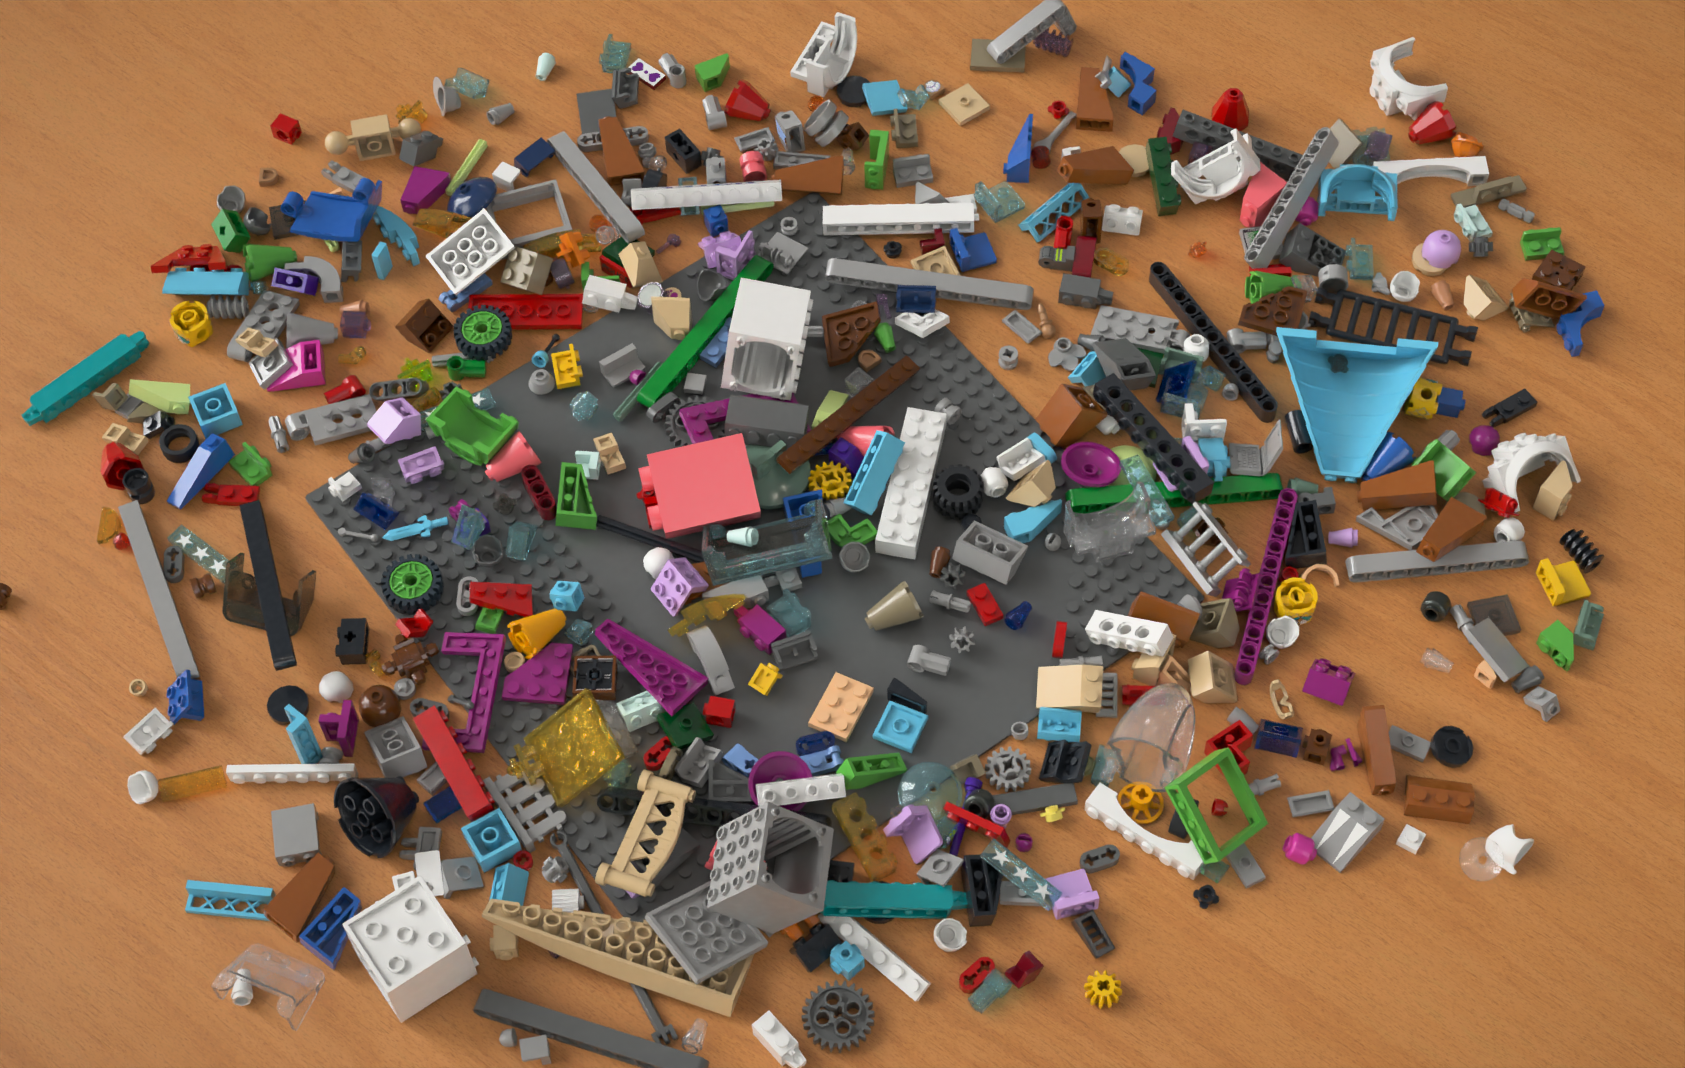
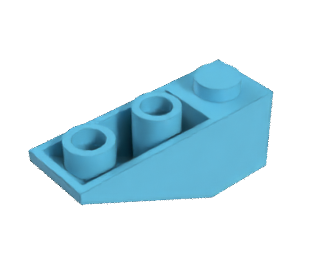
M1051 500L1044 505L1029 507L1024 511L1013 512L1005 516L1004 529L1007 536L1021 543L1032 541L1061 513L1062 500Z

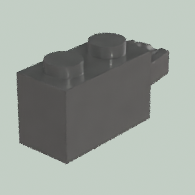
M422 131L421 133L411 135L403 139L399 159L412 166L436 158L437 148L442 146L443 138L429 131Z
M1063 273L1058 303L1096 309L1097 305H1111L1113 292L1101 288L1100 279Z

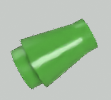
M887 322L878 324L874 329L875 337L886 353L894 351L896 346L892 327Z

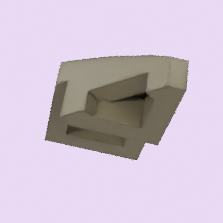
M143 402L128 416L127 422L143 423L144 419L158 411L166 412Z

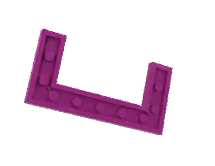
M752 393L742 395L745 397L798 404L794 393H792L791 401L783 399L781 400L779 398ZM730 398L680 409L679 415L692 444L714 439L707 424L726 420ZM808 425L807 433H809V432L811 431L809 425Z
M445 632L441 649L444 655L480 656L471 702L474 703V708L469 710L466 729H454L458 735L455 738L457 743L461 742L467 752H485L506 642L504 634ZM423 738L422 748L430 751Z

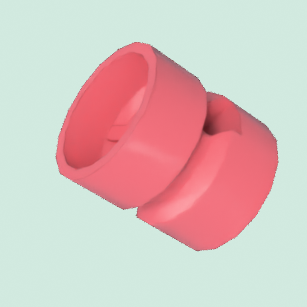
M758 151L744 153L739 159L744 182L766 181L767 173L763 155Z

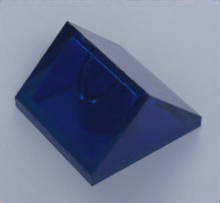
M1192 360L1165 369L1156 401L1184 409L1195 378L1197 361Z
M1261 719L1255 749L1297 758L1303 728Z

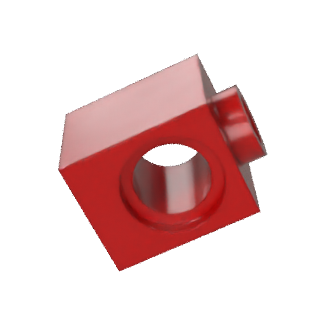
M281 113L270 125L273 137L290 145L302 133L298 120Z
M710 696L709 702L705 703L703 708V715L706 716L707 724L732 727L736 712L735 700Z

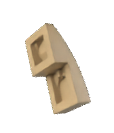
M249 327L235 339L245 349L264 358L278 346L275 339L264 337L260 330Z
M112 423L102 436L104 441L108 443H121L137 455L140 454L149 442L146 436L132 433L128 427Z
M612 433L593 439L607 475L626 469L625 462Z

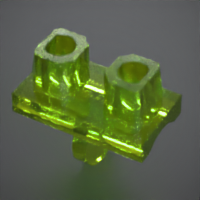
M408 357L404 359L405 365L400 367L403 373L397 375L398 380L417 378L418 376L427 382L433 379L429 360L419 363L418 359L410 361Z

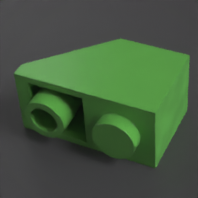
M728 53L694 65L696 79L704 92L722 85L730 68Z
M1556 620L1540 633L1536 644L1542 652L1547 653L1554 660L1557 666L1562 667L1567 672L1574 661L1573 633L1559 620Z

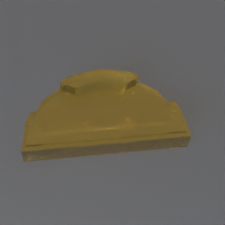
M102 507L97 536L98 544L109 542L108 540L113 538L115 534L118 535L121 529L119 516L116 511L108 507Z

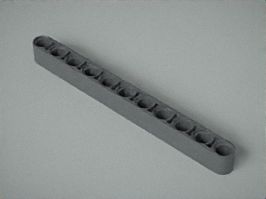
M488 989L481 990L473 1009L474 1013L481 1017L537 1035H546L547 1038L641 1068H708L709 1061L700 1056Z

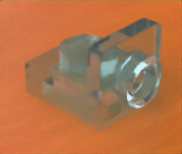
M921 84L915 91L900 89L897 93L903 107L920 110L929 99L924 85Z
M1209 365L1201 369L1194 387L1199 390L1209 387L1214 391H1218L1226 375Z

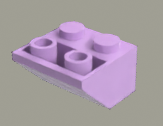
M401 397L385 401L368 421L367 426L385 444H392L395 441L411 439L421 435V414Z

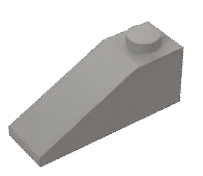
M759 571L703 593L702 599L704 607L734 608L740 603L745 608H752L757 604L761 606L769 601V592Z

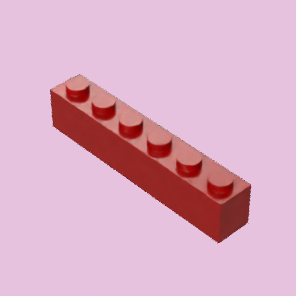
M434 705L414 717L413 720L469 820L473 822L494 811L495 808L492 804L495 800L489 791H484L483 787L486 784L480 775H475L474 770H476V767L470 758L466 759L464 754L467 751L461 742L457 743L455 738L458 735L452 726L448 727L446 722L449 719L443 710L439 712Z

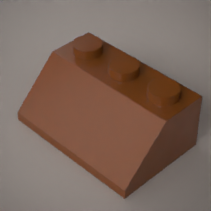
M1522 278L1512 289L1516 308L1558 320L1561 315L1573 313L1587 299V296L1584 294Z
M1142 591L1131 604L1128 613L1129 617L1168 624L1171 633L1176 635L1174 648H1183L1186 645L1200 615L1198 612Z
M1406 775L1404 815L1469 824L1474 814L1475 793L1472 784Z

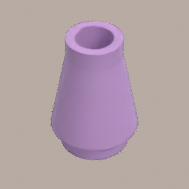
M1348 528L1329 532V544L1351 548L1358 546V530Z
M998 804L991 809L990 816L993 823L1006 828L1012 817V812L1008 806Z

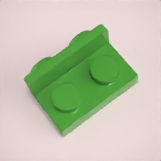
M1561 228L1524 231L1520 245L1525 261L1545 259L1551 249L1564 255V249L1560 240Z
M244 442L242 444L244 450L228 462L250 486H259L273 476L270 470L271 464L265 457L261 458L259 456L258 450L253 445L250 447Z

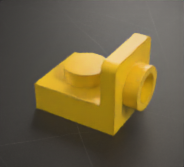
M760 663L748 685L767 696L778 678L781 679L783 675L778 672L779 668L775 665Z

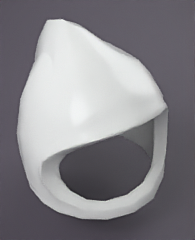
M1514 824L1506 825L1489 835L1486 840V850L1498 865L1515 875L1517 871L1514 869V866L1532 847L1534 839H1519L1515 836Z

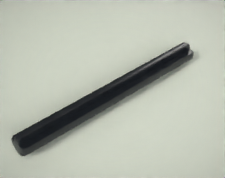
M602 515L597 516V527L653 547L666 548L673 554L686 557L698 563L706 561V552Z

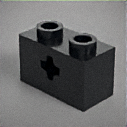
M680 128L664 137L666 152L686 174L702 166L700 150Z
M366 618L341 619V627L337 628L339 645H336L335 653L342 665L367 664L370 627Z

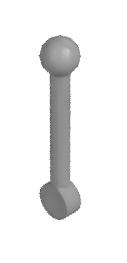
M345 528L338 529L340 536H356L371 539L373 542L378 540L377 534L367 535L346 531Z

